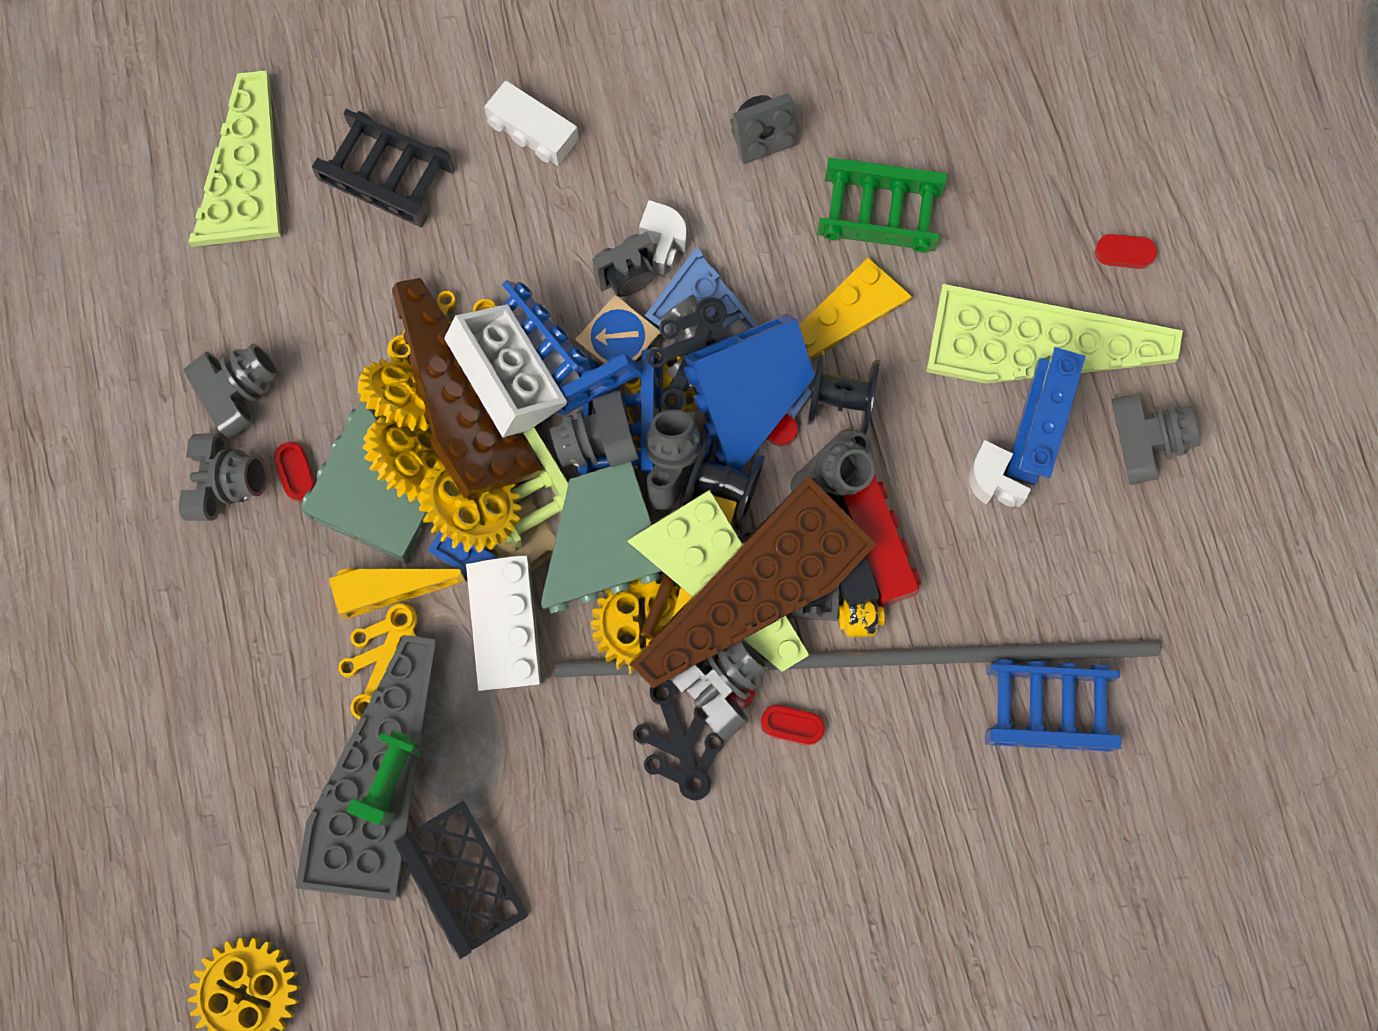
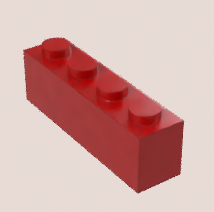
M874 474L870 484L860 492L853 495H839L850 518L876 543V546L866 557L879 593L877 602L879 607H885L916 596L921 580L915 567L911 568L907 557L910 556V552L905 539H900L896 528L899 527L897 516L894 510L889 511L885 499H888L885 485L882 481L878 482Z

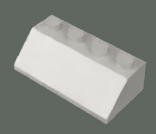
M508 304L455 316L444 339L502 437L528 431L566 405L565 397Z
M517 556L466 564L478 691L542 684L530 558L528 556Z

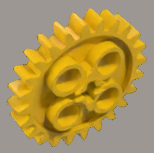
M391 358L390 363L380 359L379 364L372 361L370 367H364L359 378L357 393L361 394L360 401L367 402L365 408L376 409L374 416L384 415L386 423L394 420L399 428L406 424L412 431H414L415 426H419L423 431H427L430 424H426L424 413L426 409L423 397H419L412 367L407 359H403L402 363H398L395 358Z
M381 416L370 426L367 434L363 437L366 443L362 446V449L368 452L364 459L373 462L369 469L380 473L377 477L378 481L386 480L388 482L387 490L393 487L396 488L399 498L403 494H407L409 502L412 503L422 490L419 486L425 478L424 476L429 468H433L438 460L440 461L430 441L432 432L431 430L423 431L419 426H415L414 431H412L406 424L399 428L396 421L393 420L386 423V418Z
M438 460L433 468H429L419 486L422 490L417 498L423 501L418 508L419 511L428 512L423 522L434 523L430 532L441 531L443 533L441 542L451 538L452 548L454 549L459 543H463L465 552H468L472 545L475 546L478 552H481L485 546L492 550L497 543L503 544L506 538L515 530V525L520 520L517 514L521 510V506L515 504L520 495L511 493L515 484L464 499L441 461Z
M640 579L629 583L630 589L616 594H612L611 589L606 590L605 595L607 599H597V605L600 608L592 609V616L596 620L591 621V629L597 630L592 634L593 641H601L597 645L598 652L607 651L605 655L607 662L615 658L617 659L616 669L618 670L624 664L628 665L642 650L640 649L639 599H645V618L647 619L660 586L656 581L642 585ZM677 585L672 588L665 606L666 609L662 613L655 634L673 618L679 593ZM624 605H630L634 608L628 614L619 612V608ZM623 635H631L635 640L629 644H624L619 641V638ZM646 638V645L651 641V639ZM628 665L629 674H632L634 669Z
M238 938L237 948L232 941H226L224 944L225 952L220 948L212 949L214 960L208 957L202 958L206 969L194 970L193 973L200 978L199 983L189 984L190 988L197 990V995L188 998V1002L197 1003L198 1008L190 1013V1016L200 1015L202 1018L195 1026L197 1029L206 1026L209 1028L207 1031H275L274 1028L279 1030L287 1029L282 1019L295 1016L288 1007L289 1005L299 1003L300 1000L291 997V992L299 990L300 986L293 985L290 981L298 975V972H287L286 970L292 963V960H279L283 954L282 949H277L270 953L272 948L271 942H265L260 948L259 938H252L248 947L245 938ZM237 961L244 968L243 976L239 980H235L231 975V967ZM266 975L270 976L274 983L273 990L269 994L262 992L260 987L261 980ZM222 979L234 988L247 987V994L269 1001L271 1006L267 1008L254 999L242 1000L243 995L241 993L220 986L218 981ZM221 993L226 995L228 999V1006L223 1012H220L215 1004L217 996ZM250 1007H253L258 1013V1021L254 1026H250L245 1020V1013Z

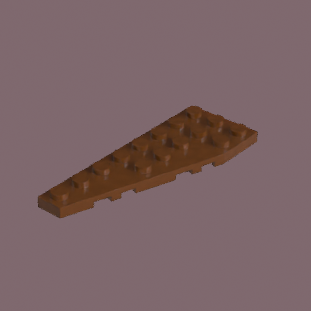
M416 278L396 282L392 288V294L398 317L403 320L405 328L403 336L405 344H409L411 355L409 359L419 397H423L426 409L424 413L426 424H430L432 448L463 498L539 477L544 469L521 433L506 437L501 436L444 338L451 324L422 279Z

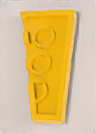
M867 258L799 325L809 359H814L820 355V350L824 352L829 350L849 335L856 334L876 319L879 320L898 306H903L910 302L912 296Z

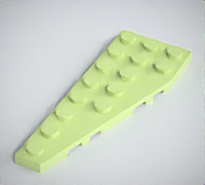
M942 284L926 372L984 384L1032 379L1038 359L1043 358L1050 361L1054 347L1086 356L1081 373L1175 363L1179 359L1183 330Z

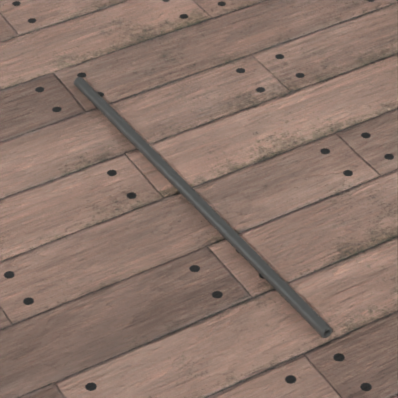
M1156 640L808 653L809 656L788 669L995 662V660L1000 659L1038 661L1159 656L1160 645ZM759 654L767 665L768 670H779L764 656ZM708 658L701 661L709 672L713 670ZM613 659L610 662L606 660L555 661V677L637 675L638 673L634 670L632 674H629L627 664H624L619 670L616 669L617 659Z

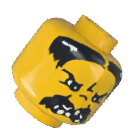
M844 599L843 605H838L839 630H844L848 637H873L878 632V626L884 625L883 606L877 607L876 600L849 608L846 599Z

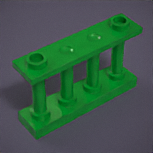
M828 157L825 181L833 184L829 218L820 217L817 235L823 236L828 240H839L842 238L912 248L920 253L935 251L940 234L930 233L934 197H942L947 173ZM848 184L863 188L858 223L840 220L844 190ZM877 188L892 192L888 227L870 224L874 190ZM905 193H915L922 196L918 231L900 228Z
M392 730L390 735L380 734L379 740L388 744V749L367 796L363 795L361 800L351 799L346 811L379 826H390L395 813L388 810L391 805L388 801L409 754L420 758L422 753L416 748L417 742L411 740V737Z

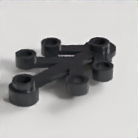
M705 297L698 302L695 312L676 320L667 318L661 321L659 331L667 339L675 338L679 331L698 326L694 335L690 338L662 349L658 347L649 349L646 354L647 362L652 367L659 368L668 360L683 354L688 355L707 347L705 341L710 330L716 343L726 339L727 337L722 326L727 315L725 304L716 297ZM708 307H714V316L710 318L706 317V309ZM669 323L674 324V331L671 334H666L664 332L665 325ZM655 352H659L662 355L661 360L657 363L651 361V356ZM685 357L681 361L671 386L664 388L660 393L659 400L665 410H682L686 404V396L683 393V389L688 379L685 375L684 367L688 365ZM670 393H676L677 395L673 403H668L666 400L667 395Z
M667 680L654 688L650 687V698L653 703L661 707L672 740L653 732L645 724L638 725L633 731V736L638 744L652 745L679 758L683 769L681 771L663 763L658 755H649L644 761V768L648 774H659L678 783L681 794L689 800H701L710 791L711 780L707 772L716 753L722 750L724 740L717 733L709 734L705 738V750L695 767L691 753L705 723H707V718L702 719L697 715L699 708L696 706L694 708V718L684 736L672 702L675 698V688ZM660 688H665L668 690L669 695L665 699H659L656 695L657 691ZM640 729L648 730L649 737L646 740H640L637 737V732ZM716 737L720 740V746L717 749L709 747L708 741L710 738ZM651 759H656L660 763V767L655 771L647 767ZM694 778L701 782V787L695 791L691 790L688 785L689 781Z

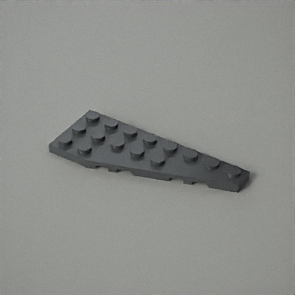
M404 635L386 668L385 674L377 689H375L363 716L355 727L315 808L306 821L295 888L396 900L402 858L392 841L405 835L407 832L418 757L409 754L388 803L391 805L388 810L395 813L390 826L376 825L346 811L351 799L361 800L363 795L367 796L389 746L379 740L381 733L390 735L392 730L400 732L417 742L416 748L420 749L436 639Z

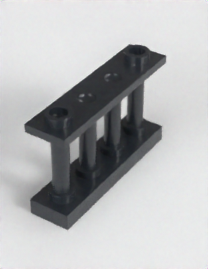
M346 109L343 114L351 129L332 160L327 162L317 157L312 165L317 179L422 228L427 216L421 201L440 169L453 174L455 168L450 154L443 148H432L379 124L364 112L357 111L355 113ZM363 133L376 139V142L360 170L353 174L344 170L343 165ZM389 145L402 151V154L386 182L379 186L370 182L369 177ZM416 157L429 164L411 196L405 198L396 194L395 189L412 159Z

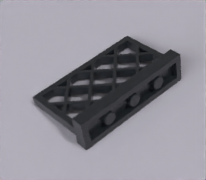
M464 801L392 841L457 958L462 959L475 948L528 916ZM461 810L467 821L464 835L445 831L449 817ZM443 821L441 829L432 827ZM470 828L474 833L476 839L468 837ZM426 830L440 833L435 852L422 850L415 836ZM444 834L462 839L457 858L439 854ZM467 840L480 844L483 850L480 864L461 860ZM424 854L433 856L431 865ZM486 857L492 867L484 866ZM437 858L456 862L451 882L437 878L434 872ZM460 863L478 868L473 887L455 883ZM483 869L495 872L498 876L499 882L496 893L478 889ZM441 883L449 885L447 894ZM502 885L505 891L507 892L508 896L500 894ZM454 886L472 891L467 911L453 907L450 899ZM476 892L494 896L489 916L471 912ZM499 898L512 901L518 914L506 921L494 918ZM457 912L466 914L463 923L460 917L458 916ZM470 916L488 920L485 934L472 941L466 930ZM493 921L501 923L491 930Z

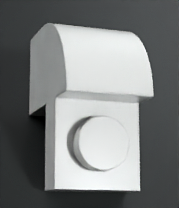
M649 200L639 226V233L641 235L647 232L652 242L658 244L652 260L655 273L665 275L667 267H673L677 250L684 253L686 251V225L676 210Z
M984 440L969 471V483L973 493L985 504L995 495L1004 505L1021 507L1031 489L1003 476L1013 453Z

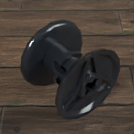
M820 350L811 391L807 425L814 423L818 404L835 406L841 412L843 408L862 411L860 431L866 435L875 398L880 360L873 361L868 381L849 378L847 373H844L843 377L824 374L826 353Z
M708 436L694 465L682 506L695 499L698 489L704 492L710 490L711 494L716 495V497L735 501L739 504L734 523L736 528L739 529L753 498L764 465L765 456L762 455L757 458L750 475L732 469L733 465L730 463L724 466L710 461L714 441L711 436Z

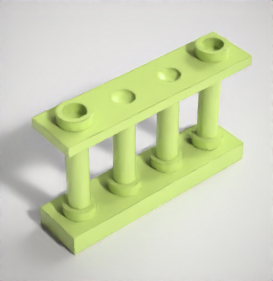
M534 427L528 431L521 432V435L544 470L539 477L532 478L512 489L511 493L519 494L520 498L518 500L542 487H551L556 496L553 498V502L520 519L515 525V530L506 538L505 542L506 544L512 542L516 550L522 548L519 534L559 512L562 514L568 482Z

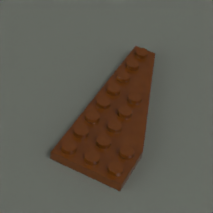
M809 476L805 477L628 665L654 688L702 660L712 657L728 646L736 644L773 624L789 613L799 610L815 599L834 591L876 546V543Z

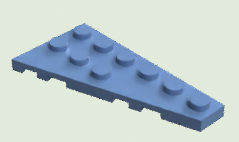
M697 247L644 316V319L659 330V325L662 321L660 317L693 294L698 301L705 297H716L725 304L727 315L722 323L723 328L738 318L741 319L747 329L758 326L734 293L729 291L721 281L716 270L711 268L703 258V254ZM709 307L711 309L707 313L709 318L715 314L714 307ZM808 387L786 413L793 419L796 418L811 397V391Z

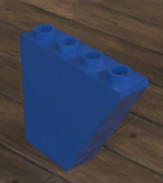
M788 314L774 318L684 356L688 365L684 367L685 375L689 383L695 385L697 395L694 396L696 406L700 413L704 412L707 423L704 424L707 436L713 438L717 451L713 452L716 463L724 466L730 463L733 465L732 469L738 471L744 467L815 377L798 321Z

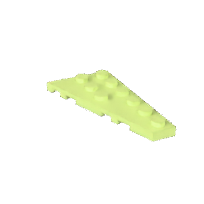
M267 70L238 73L228 104L229 112L227 119L222 124L220 143L218 148H215L204 186L205 194L201 208L198 207L195 217L197 219L195 229L190 234L188 241L191 247L281 237L270 79Z
M710 490L626 540L691 596L742 545ZM786 616L743 639L781 672L809 656Z

